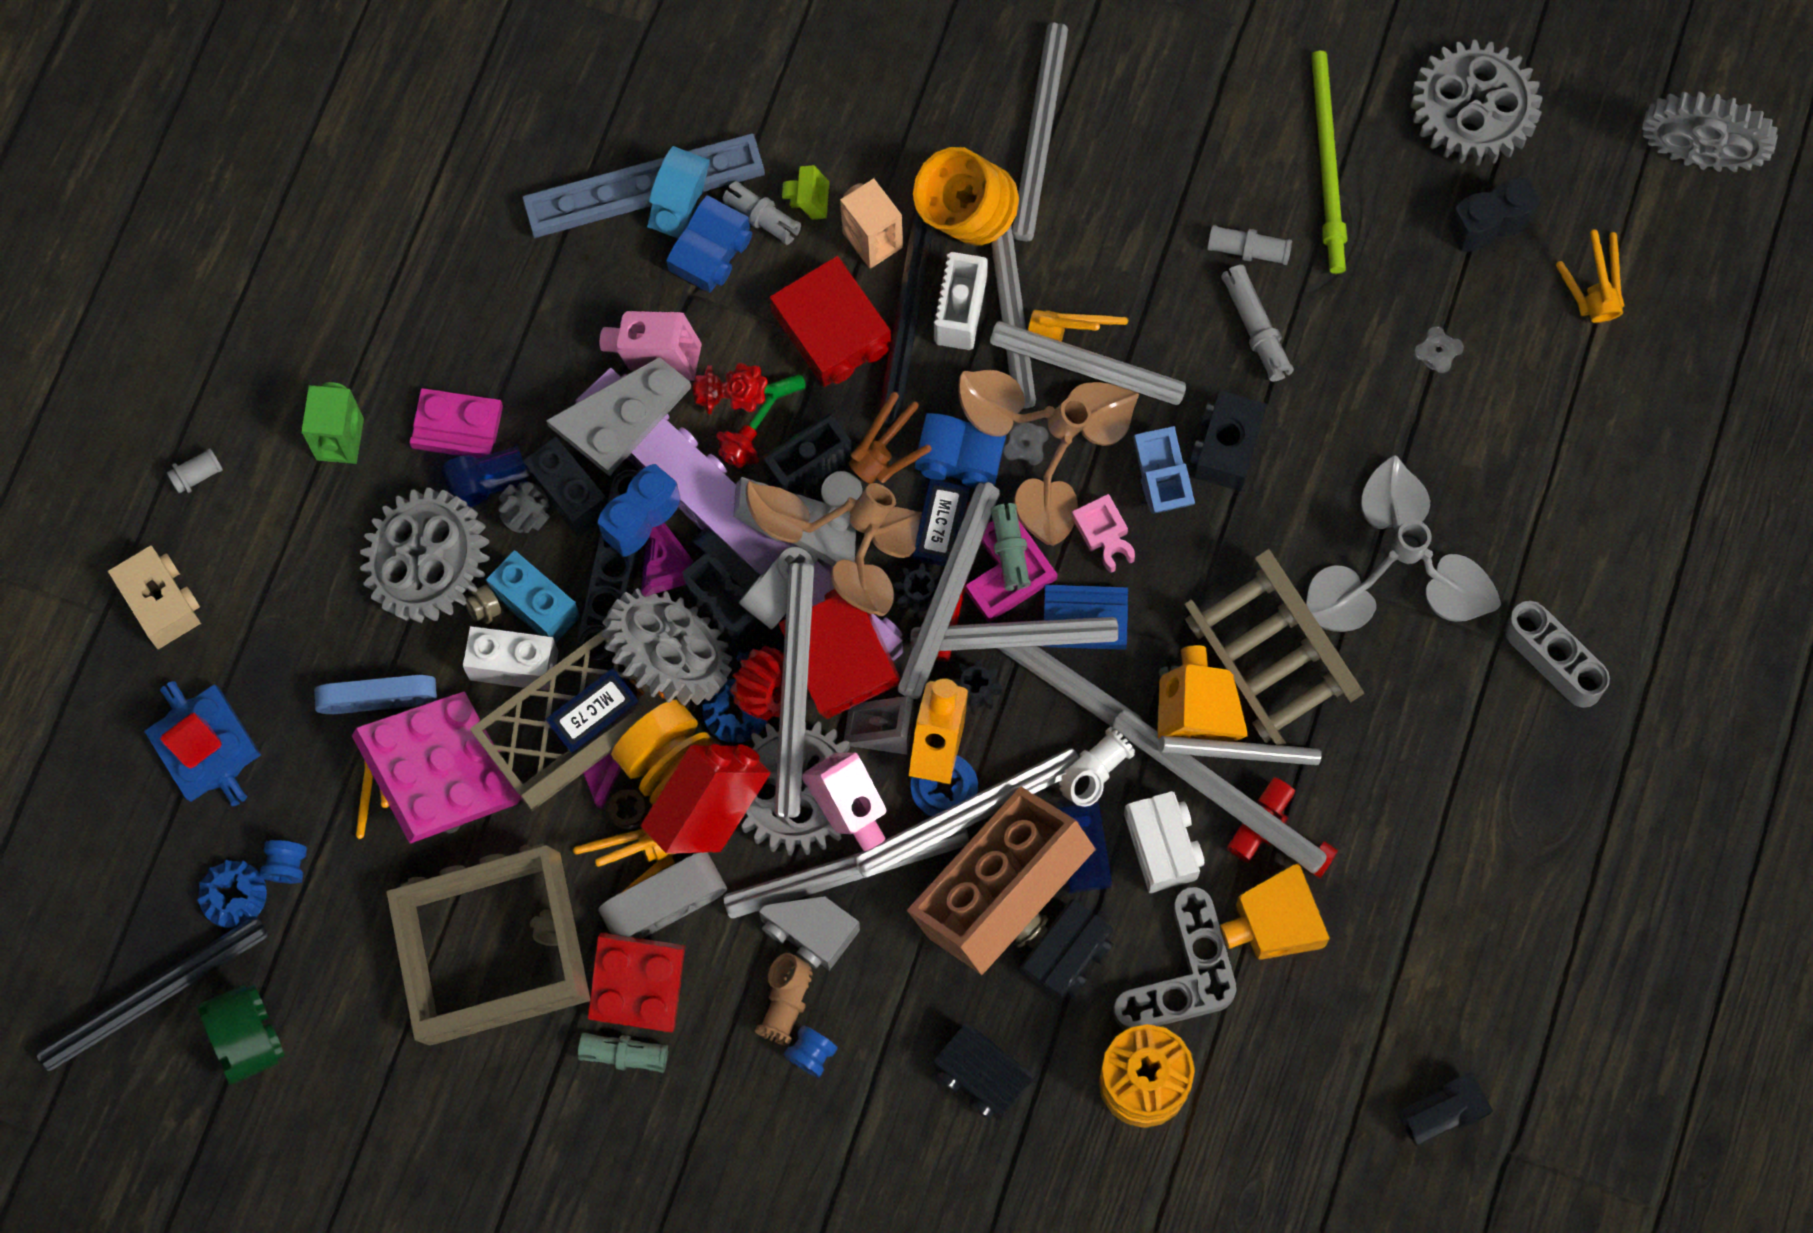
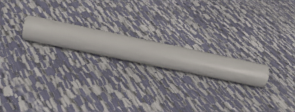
M1161 736L1158 743L1160 753L1319 765L1321 762V751L1316 748Z

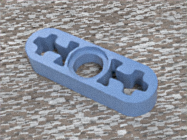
M428 675L320 685L314 689L315 711L322 714H342L422 706L437 700L436 679Z

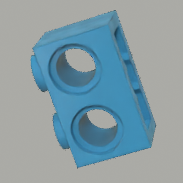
M515 550L486 579L488 586L503 605L538 635L553 637L555 644L580 619L576 602Z

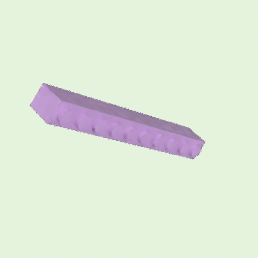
M610 368L575 400L576 404L627 376V374L620 377ZM668 414L626 458L638 471L649 465L657 464L677 482L681 498L678 508L701 530L706 527L714 532L759 576L767 570L770 564L784 550L798 547L793 543L775 541L733 517L735 488L738 482L736 484L733 483L725 475L727 472L726 468L714 455L709 454L706 457L696 448L698 445L696 439L685 428L681 427L677 430L667 421L670 418ZM818 561L814 563L812 607L825 601L824 595L835 589L831 581L833 566L825 563L823 566ZM871 614L894 662L903 653L902 640L900 639L902 633L889 619L884 618L881 621L876 615Z

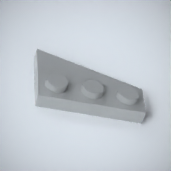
M659 357L546 421L548 427L610 476L691 389V383Z
M741 477L735 488L733 517L773 540L781 541L764 532L753 519L746 501V485L750 479ZM750 480V481H752V482H754L755 484H758V485H766V486H769V485L764 484V483H760V482H756V481ZM794 494L808 508L810 513L809 523L820 519L838 508ZM850 511L811 533L803 531L802 538L793 544L806 550L812 556L814 563H816L818 558L833 567L839 560H849L855 563L856 529L850 523Z

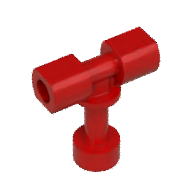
M1274 777L1257 804L1283 823H1286L1288 817L1282 813L1293 798L1296 790L1284 781ZM1243 823L1229 843L1227 850L1240 860L1249 863L1262 842L1271 846V843ZM1325 841L1318 848L1325 852L1327 858L1321 868L1316 873H1312L1320 879L1339 851Z

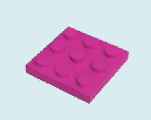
M465 691L358 727L352 734L358 749L410 844L517 805L521 800L520 795L470 731V728L481 720ZM486 729L483 730V733L486 735V737L489 739L492 745H494Z

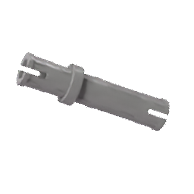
M1233 266L1229 268L1232 276L1225 271L1221 278L1225 282L1251 337L1249 345L1252 351L1258 352L1270 381L1284 379L1285 375L1282 371L1290 375L1294 368L1280 344L1282 336L1278 329L1272 327L1246 272L1245 266Z

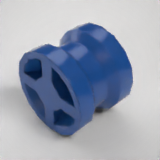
M266 841L263 851L267 855L266 864L260 869V877L278 883H301L304 873L300 869L301 860L306 857L307 847L289 841Z
M801 1025L797 1032L798 1040L794 1046L787 1047L783 1056L808 1074L820 1078L824 1071L823 1063L827 1057L835 1054L838 1047L815 1030Z

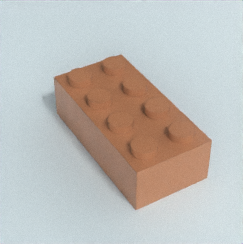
M1020 786L907 911L930 940L983 975L1095 851V847L1075 819Z

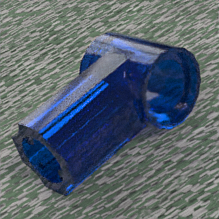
M518 446L480 458L471 455L456 457L444 463L441 468L448 492L454 497L457 496L466 501V507H473L482 503L488 498V494L504 490L510 484L516 486L520 482H529Z

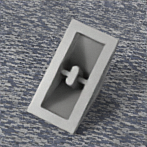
M904 696L867 701L848 710L843 741L848 740L852 747L907 755L914 717L913 698Z

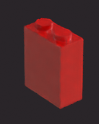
M838 256L770 296L772 314L823 387L832 382L838 384L845 381L854 373L856 367L866 361L873 363L881 359L889 350L891 330Z
M835 589L824 595L825 601L813 606L811 613L807 687L819 714L826 719L899 685L901 680L872 615L848 603ZM786 620L778 623L784 637Z
M690 745L641 824V827L665 853L721 852L771 772L759 761L760 756L758 753L746 745Z

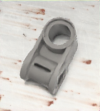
M791 547L784 550L770 564L767 570L757 578L738 603L771 630L786 613L787 569L790 564L806 563L814 567L812 556L802 548Z

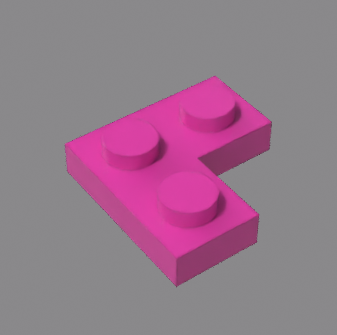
M993 521L988 523L981 543L997 566L965 585V591L988 623L1043 589L1045 585H1049L1057 580L1058 574L1020 521L1021 538L1026 539L1027 549L1024 551L1031 585L1017 590L1016 585L1013 591L1004 589L1005 583L1000 556L995 555L994 551L997 539Z

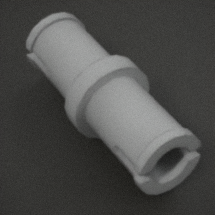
M738 181L733 182L729 186L735 195L726 190L722 199L724 204L748 216L749 223L757 229L764 228L782 240L786 245L793 242L794 238L790 236L789 231L797 236L801 229L800 222L793 220L775 208L774 202L769 198H760L742 186Z
M1213 225L1208 250L1241 255L1243 260L1246 261L1256 258L1287 265L1292 240L1259 235L1257 230L1254 229L1243 232Z

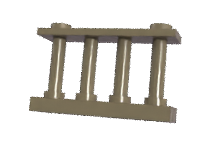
M1270 549L1255 558L1262 568L1255 573L1256 578L1202 613L1197 605L1190 600L1185 603V606L1191 615L1185 618L1198 640L1206 636L1226 669L1233 674L1236 684L1258 716V719L1252 723L1264 742L1267 743L1273 739L1276 745L1284 746L1287 743L1278 730L1334 694L1338 697L1344 693L1351 703L1365 693ZM1276 589L1284 601L1283 604L1278 606L1280 611L1223 647L1211 626L1263 592L1267 591L1269 594ZM1299 624L1307 636L1300 641L1302 646L1246 681L1233 661L1289 625L1292 628ZM1321 658L1330 671L1323 676L1325 680L1268 716L1256 695L1311 659L1313 662H1316Z

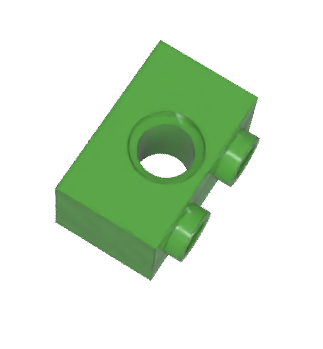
M333 382L323 383L322 386L309 385L302 434L316 460L357 464L364 418L351 390L342 384Z

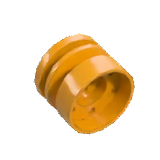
M948 147L935 152L923 163L915 178L913 190L914 203L917 212L924 222L967 245H985L996 241L1009 230L1017 215L1019 196L1016 183L1004 169L967 148Z
M678 699L659 705L639 719L622 735L611 753L613 759L630 779L645 775L639 789L644 796H651L649 801L652 805L656 802L690 745L710 746L712 743V739L707 732L692 736L698 723Z
M1150 1024L1130 1027L1116 1036L1105 1052L1099 1078L1102 1100L1110 1112L1126 1124L1143 1128L1162 1125L1177 1115L1192 1088L1195 1070L1191 1052L1183 1040L1167 1028ZM1146 1063L1148 1069L1156 1068L1158 1070L1153 1082H1149L1146 1076L1138 1077L1141 1064Z

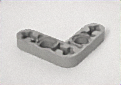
M1191 887L1181 891L1173 907L1175 921L1191 975L1131 989L1122 993L1117 998L1114 1006V1018L1122 1029L1127 1030L1130 1027L1146 1024L1161 1026L1220 1011L1232 1003L1236 993V982L1213 901L1210 895L1203 889ZM1193 898L1196 904L1204 905L1205 908H1202L1199 913L1200 924L1202 927L1210 923L1211 928H1200L1191 934L1187 933V929H1193L1195 925L1192 914L1190 912L1183 913L1182 911L1187 905V899ZM1208 938L1215 943L1217 953L1212 959L1202 960L1195 956L1192 945L1197 939ZM1222 964L1223 969H1216L1215 971L1218 985H1226L1228 990L1223 992L1222 1000H1216L1213 994L1206 995L1205 990L1209 988L1211 983L1209 973L1207 971L1199 975L1198 969L1207 970ZM1170 989L1182 991L1187 998L1186 1007L1179 1012L1168 1010L1163 1004L1162 997L1164 993ZM1155 994V1007L1160 1015L1159 1017H1153V1009L1142 1011L1139 1021H1133L1130 1015L1123 1016L1121 1011L1126 1009L1127 1001L1134 1000L1135 1005L1140 1007L1150 1004L1148 995Z

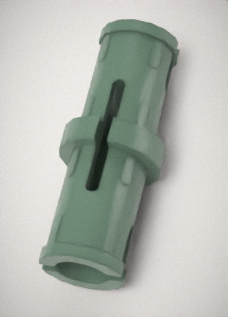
M1008 503V509H1005L1004 504L992 507L990 511L997 539L994 551L995 555L1000 556L1005 583L1004 589L1013 591L1015 585L1017 590L1029 587L1031 581L1029 580L1024 551L1027 549L1026 539L1021 538L1017 505Z
M583 1032L578 1049V1060L616 1065L618 1070H625L626 1067L664 1073L668 1057V1045L634 1041L627 1035L614 1038Z

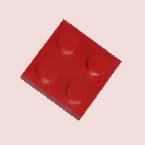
M600 933L597 942L588 1020L673 1033L676 1026L686 945Z

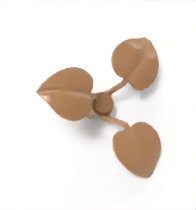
M994 370L963 371L958 383L959 400L966 417L979 431L987 435L1002 437L1010 432L1013 420L1017 423H1025L1046 417L1048 418L1050 433L1054 437L1061 439V443L1044 473L1043 481L1028 479L1019 486L1014 495V504L1017 505V516L1021 524L1047 545L1054 546L1068 536L1075 522L1072 519V511L1078 509V501L1074 490L1068 483L1062 481L1051 482L1052 475L1067 446L1072 443V438L1080 431L1088 441L1097 445L1109 446L1120 441L1130 426L1139 393L1109 383H1084L1072 390L1068 398L1056 409L1048 406L1044 410L1021 415L1018 413L1024 407L1025 398L1021 386L1014 378Z
M749 480L746 485V501L753 519L764 532L784 542L797 543L802 538L803 531L811 533L850 511V523L856 530L865 533V536L855 557V563L849 560H839L832 568L831 581L833 587L844 600L858 609L870 614H877L878 616L887 614L891 609L894 597L891 581L881 568L875 565H864V556L872 540L880 551L898 558L909 557L915 551L918 544L922 512L895 507L896 499L893 493L881 484L871 483L857 500L849 497L844 505L809 523L810 513L808 508L796 495L778 487L758 485Z

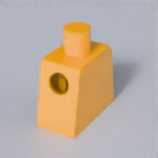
M1195 645L1181 649L1182 666L1162 675L1160 679L1158 739L1161 736L1235 742L1246 737L1247 729L1233 674L1229 670L1208 667L1206 647Z
M939 679L935 682L930 681L926 683L915 728L909 776L947 784L951 783L964 728L968 690L965 687L957 686L952 680ZM933 733L939 734L945 739L943 747L933 748L929 746Z
M1299 863L1292 865L1239 896L1236 907L1240 918L1219 925L1223 940L1228 949L1250 942L1257 959L1260 960L1324 948L1330 939Z

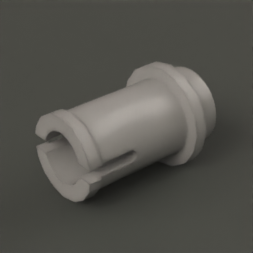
M209 448L204 453L179 466L176 463L172 464L173 469L168 471L167 475L180 494L185 490L188 493L192 492L190 487L223 470L214 453Z

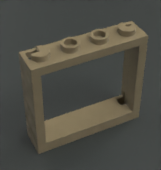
M544 843L532 847L527 844L519 848L520 853L507 857L503 854L485 856L479 860V865L469 868L461 865L447 867L439 871L440 876L427 880L424 877L409 878L407 883L401 884V887L387 891L415 1041L431 1046L591 1001L560 852L544 845ZM543 871L565 981L437 1016L416 907Z

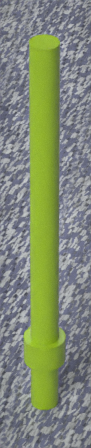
M1316 51L1311 54L1326 222L1322 226L1323 243L1328 245L1330 272L1338 274L1346 271L1344 243L1347 242L1346 224L1341 220L1327 53L1325 51Z

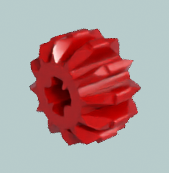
M764 646L760 650L752 649L748 660L740 661L741 668L739 672L733 674L736 682L732 685L730 692L735 695L734 703L742 711L757 719L761 718L767 721L772 716H780L784 653L780 650Z

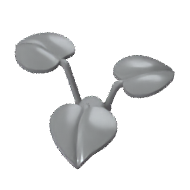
M1397 456L1389 458L1374 471L1361 496V510L1367 522L1379 529L1393 526V531L1397 533L1391 545L1392 551L1362 584L1355 571L1345 566L1334 565L1326 567L1317 573L1308 588L1306 605L1321 628L1325 630L1347 632L1365 625L1372 618L1377 605L1374 597L1366 590L1397 559L1406 564L1416 563L1420 559L1424 560L1426 573L1433 578L1426 586L1425 597L1430 608L1443 619L1455 622L1467 621L1496 611L1501 605L1493 582L1483 569L1471 559L1458 554H1448L1441 558L1437 565V570L1434 569L1431 560L1433 552L1427 549L1431 542V532L1422 523L1429 513V495L1421 481L1404 466Z

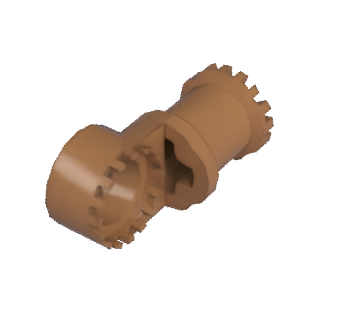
M784 953L773 961L768 973V982L772 987L768 996L771 1003L762 1024L757 1025L755 1033L759 1036H763L765 1039H768L770 1036V1041L776 1038L775 1043H780L784 1046L790 1045L792 1041L790 1034L798 1014L803 1013L805 1009V1004L801 1001L808 988V983L811 982L809 975L812 976V972L809 970L812 968L808 963L791 953ZM795 966V970L791 979L787 983H784V981H786L787 978L785 977V975L789 974V969H793Z

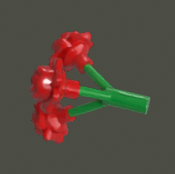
M738 363L735 371L727 372V382H721L719 376L714 375L712 365L707 366L705 375L695 376V382L693 383L694 400L696 404L705 406L707 414H712L715 405H718L721 398L731 399L730 406L732 409L743 408L747 412L755 411L756 404H762L749 425H743L738 433L725 431L724 433L718 432L716 434L719 440L718 444L720 445L718 454L723 457L725 462L735 465L736 468H742L745 464L759 463L756 455L758 452L752 444L757 435L755 430L776 399L805 388V380L802 375L796 374L768 384L767 378L760 376L761 368L759 366H747L744 363Z

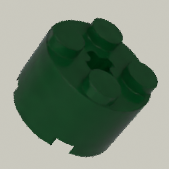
M244 984L196 1005L230 1085L279 1064L278 1059L285 1057L272 1023L265 1026L262 1025L261 1021L269 1017L255 984L247 988Z

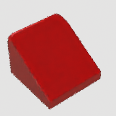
M195 712L190 713L161 735L162 737L160 738L168 749L190 769L194 768L222 745L221 740L208 722Z

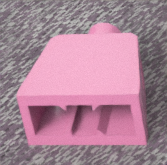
M627 311L622 316L620 328L603 327L600 334L601 351L619 353L629 370L636 371L660 357L687 380L694 381L702 343L684 313Z
M834 753L802 773L804 783L837 833H853L863 851L874 848L886 839L875 821L886 813V808L857 753ZM852 802L854 803L853 812H852V810H851V804H852Z

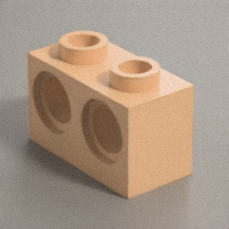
M874 178L864 185L858 183L848 189L843 198L840 199L843 234L871 269L903 248L902 214Z

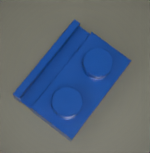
M1045 585L1044 621L1115 617L1118 622V640L1115 642L1043 645V647L1126 650L1128 588Z

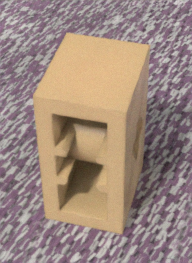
M151 545L108 571L145 633L157 649L201 624L194 613L196 609L200 608V605L188 586L181 590L179 589L173 578L180 575L167 553L160 557ZM161 590L163 597L156 601L154 593Z

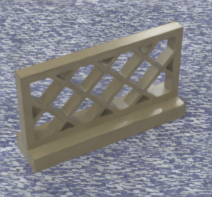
M604 630L470 728V731L531 812L611 753L622 735L633 724L651 710L665 703L658 693L655 697L651 696L650 686L645 684L640 687L644 693L641 697L631 704L627 703L622 707L623 710L613 718L610 716L606 719L605 724L598 729H593L588 733L590 735L578 744L577 742L572 744V748L562 755L545 752L548 729L560 730L555 723H550L553 699L579 701L584 697L587 674L613 676L615 679L622 678L637 681V677L634 675L624 676L622 672H617L618 664L615 663L613 671L588 668L590 651L603 641L606 644L609 639L602 636ZM585 656L583 667L572 665ZM564 670L582 673L579 696L554 693L556 676ZM551 681L549 692L537 691ZM529 696L548 698L545 722L520 718L522 702ZM516 707L515 718L504 716ZM496 721L514 723L511 747L492 745L483 733V730ZM519 724L544 727L541 751L515 748ZM498 751L510 753L508 765ZM514 754L540 757L537 774L524 784L520 782L512 771ZM544 758L556 759L543 769Z

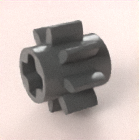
M520 482L516 488L510 484L499 497V500L502 502L498 508L500 518L512 531L528 533L532 528L538 531L549 518L545 512L550 507L548 497L539 486L533 483L526 482L523 484V482Z

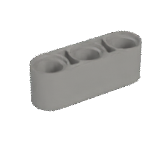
M1525 601L1514 608L1505 625V635L1510 644L1571 703L1583 708L1596 704L1609 686L1610 676L1606 667L1539 603ZM1520 618L1531 620L1536 626V631H1524L1518 625L1517 620ZM1551 647L1559 648L1564 652L1566 660L1556 661L1552 659L1547 649ZM1589 677L1596 684V690L1587 691L1579 685L1577 678Z
M696 853L603 903L598 911L610 934L643 939L716 900L728 888L709 853Z

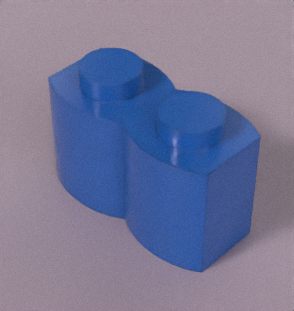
M707 195L672 248L667 258L668 271L709 293L717 284L722 286L732 270V264L729 263L737 251L742 253L751 240L752 231L749 230V217Z
M927 413L918 449L927 444L932 449L929 453L916 460L915 469L922 471V475L933 480L956 477L962 480L965 486L974 489L979 483L990 482L995 486L1006 435L1002 437L987 435L974 427L971 422H965L947 415Z
M652 464L642 469L630 482L627 493L614 498L602 510L598 519L602 539L623 557L638 551L648 540L652 528L666 522L677 510L681 499L677 482L657 464Z

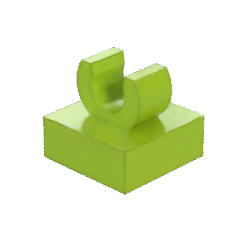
M815 165L801 166L799 169V181L783 182L782 198L790 199V206L792 208H801L812 220L827 218L829 181Z

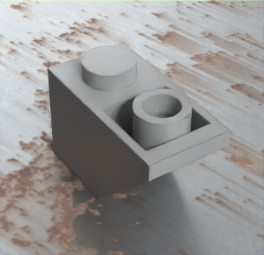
M825 896L764 905L759 912L761 921L765 923L762 927L764 932L781 944L787 939L799 948L796 952L797 956L815 969L822 965L830 971L860 931L859 921Z

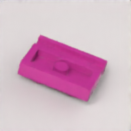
M421 388L413 424L414 431L410 438L412 449L492 460L493 445L496 442L503 409L502 401Z

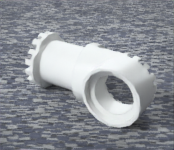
M1110 726L1106 730V737L1090 751L1084 750L1080 754V758L1068 769L1066 768L1064 771L1065 775H1061L1062 781H1059V785H1061L1060 791L1063 792L1062 795L1079 806H1090L1097 802L1103 792V783L1110 778L1109 772L1123 759H1131L1135 755L1132 745L1126 743L1128 741L1126 738L1122 741L1123 735L1119 734L1114 727ZM1088 775L1090 779L1088 789L1085 793L1076 796L1074 792L1076 781L1080 777Z

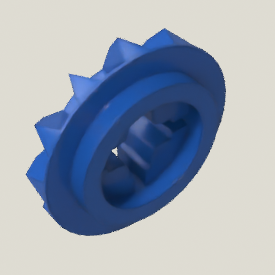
M730 679L726 681L717 694L715 693L711 700L705 699V702L702 704L703 718L709 731L718 739L728 743H743L752 740L751 734L753 732L759 735L765 728L768 720L757 719L742 711L743 724L740 725L739 720L733 714H724L729 709V696H732L733 699L735 696L730 692V689L736 682V679Z
M957 756L951 781L957 782L951 788L953 800L951 802L943 793H933V790L937 788V781L912 777L911 794L914 803L926 816H934L976 795L978 792V780L974 769L966 760Z
M225 860L223 864L209 868L208 874L199 882L200 890L197 900L201 910L211 922L221 927L235 928L248 919L258 916L266 902L267 889L264 879L260 877L257 869L244 861ZM237 881V889L248 898H232L230 904L226 906V897L217 888H230L233 882Z

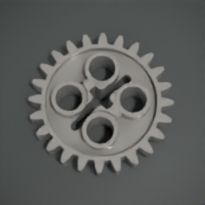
M1473 40L1470 50H1465L1462 43L1457 42L1454 54L1443 47L1439 59L1433 56L1429 58L1427 68L1420 69L1417 78L1419 81H1415L1412 93L1416 96H1413L1411 108L1418 110L1414 115V123H1425L1420 132L1421 137L1431 134L1434 136L1430 146L1432 149L1443 144L1446 146L1444 157L1447 158L1453 151L1459 152V163H1463L1467 155H1473L1476 165H1480L1483 155L1487 154L1490 161L1496 163L1499 151L1509 158L1512 155L1514 146L1521 149L1524 147L1527 139L1526 136L1532 137L1536 128L1534 123H1538L1541 111L1537 108L1540 107L1542 96L1535 95L1540 85L1539 82L1528 81L1533 71L1532 68L1519 69L1522 60L1521 56L1510 61L1507 59L1509 48L1505 47L1497 54L1494 53L1493 42H1489L1485 50H1480L1477 40ZM1483 74L1490 81L1478 80L1474 75ZM1500 86H1505V87H1506V88H1501V89H1498V90L1494 91L1496 88H1498V87H1500ZM1450 92L1457 98L1447 99L1441 93ZM1496 106H1507L1512 112L1505 113L1499 111ZM1458 114V115L1455 116L1454 118H1451V119L1447 118V117H1450V116H1453V115ZM1471 123L1478 128V130H1467L1462 126V124Z
M1682 92L1681 98L1672 94H1668L1666 100L1657 98L1655 104L1649 105L1642 127L1644 130L1643 137L1649 138V145L1658 146V153H1671L1669 159L1676 160L1682 158L1685 160L1684 165L1688 166L1695 163L1703 170L1707 166H1713L1718 172H1721L1722 167H1727L1733 172H1737L1738 166L1747 170H1751L1752 164L1762 166L1763 161H1770L1771 154H1774L1778 135H1776L1777 127L1772 126L1773 120L1763 118V111L1751 112V104L1739 106L1736 104V98L1725 101L1721 99L1719 94L1707 98L1702 92H1698L1697 97H1692L1688 93Z
M427 488L424 496L416 490H411L410 502L401 496H397V508L395 510L387 506L383 507L386 515L384 521L373 518L372 522L378 530L376 534L366 533L364 535L367 540L372 542L371 548L360 550V554L370 558V562L362 565L360 570L371 575L364 582V586L375 590L371 598L381 603L382 609L392 614L395 613L396 616L404 620H408L410 617L422 623L426 616L434 621H438L439 609L452 615V602L457 601L462 605H466L467 602L463 592L466 589L471 592L478 590L471 581L473 577H485V573L477 567L478 563L489 560V556L480 552V548L489 544V540L478 535L485 529V524L475 519L478 513L469 506L466 507V501L457 496L454 497L445 490L438 493L431 488ZM412 529L411 536L405 541L406 534ZM449 529L448 537L442 542L443 534ZM407 569L406 576L400 581L402 572ZM444 569L443 577L437 582L438 574Z
M635 589L632 595L625 592L621 599H617L602 623L606 626L602 636L609 639L605 649L617 653L612 662L626 666L623 672L624 676L634 675L637 677L636 687L640 688L646 684L650 686L651 696L655 697L660 691L664 694L668 703L675 696H677L683 706H686L690 699L696 705H699L704 698L708 701L711 700L715 693L717 694L728 680L727 676L732 670L727 666L732 657L724 653L728 648V643L718 641L717 638L721 634L719 630L710 629L707 626L711 619L709 617L700 619L697 616L698 608L694 606L688 610L684 607V599L681 597L676 603L671 601L670 595L666 591H664L660 598L657 594L644 597L639 589Z
M817 722L811 731L806 730L805 725L802 773L806 771L813 757H818L820 759L819 762L834 753H847L850 749L848 740L836 745L837 731L835 729L831 730L826 736H823L821 722ZM767 724V737L764 739L754 732L751 734L754 744L752 749L760 756L759 761L771 772L764 784H772L776 787L779 732H776L770 724ZM804 781L800 807L808 808L813 813L807 822L795 823L789 817L773 816L775 796L768 800H762L756 796L743 818H747L741 825L744 833L755 828L757 829L754 836L756 844H760L767 837L770 838V850L772 852H775L780 843H785L787 853L790 856L794 851L795 845L801 844L804 853L808 855L811 842L816 841L819 847L824 850L826 849L825 836L828 834L838 841L841 839V834L833 829ZM852 802V804H851V810H852V812H853L854 803Z

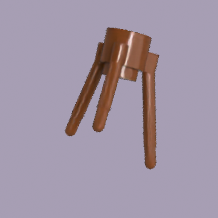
M897 392L891 393L860 445L850 454L852 457L849 460L850 467L862 480L869 484L874 483L877 479L884 484L894 473L920 459V457L929 453L932 449L927 444L892 465L888 462L892 455L885 446L919 406L917 402H912L878 441H873L899 397Z

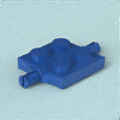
M175 681L167 683L170 689L163 686L160 692L164 695L172 710L169 711L165 718L144 732L187 800L192 802L208 790L221 787L230 805H239V800L245 801L247 795L244 794L235 777L244 766L261 756L259 750L224 694L215 684L195 698L186 700ZM195 712L208 722L221 740L222 745L214 753L190 769L168 749L160 738L162 737L161 735L190 713Z

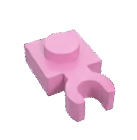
M1109 494L1072 511V519L1090 551L1102 547L1104 550L1103 564L1110 573L1114 572L1116 564L1111 557L1114 553H1123L1129 563L1134 562L1135 552L1133 547L1127 541L1120 539V537L1127 534L1128 528Z

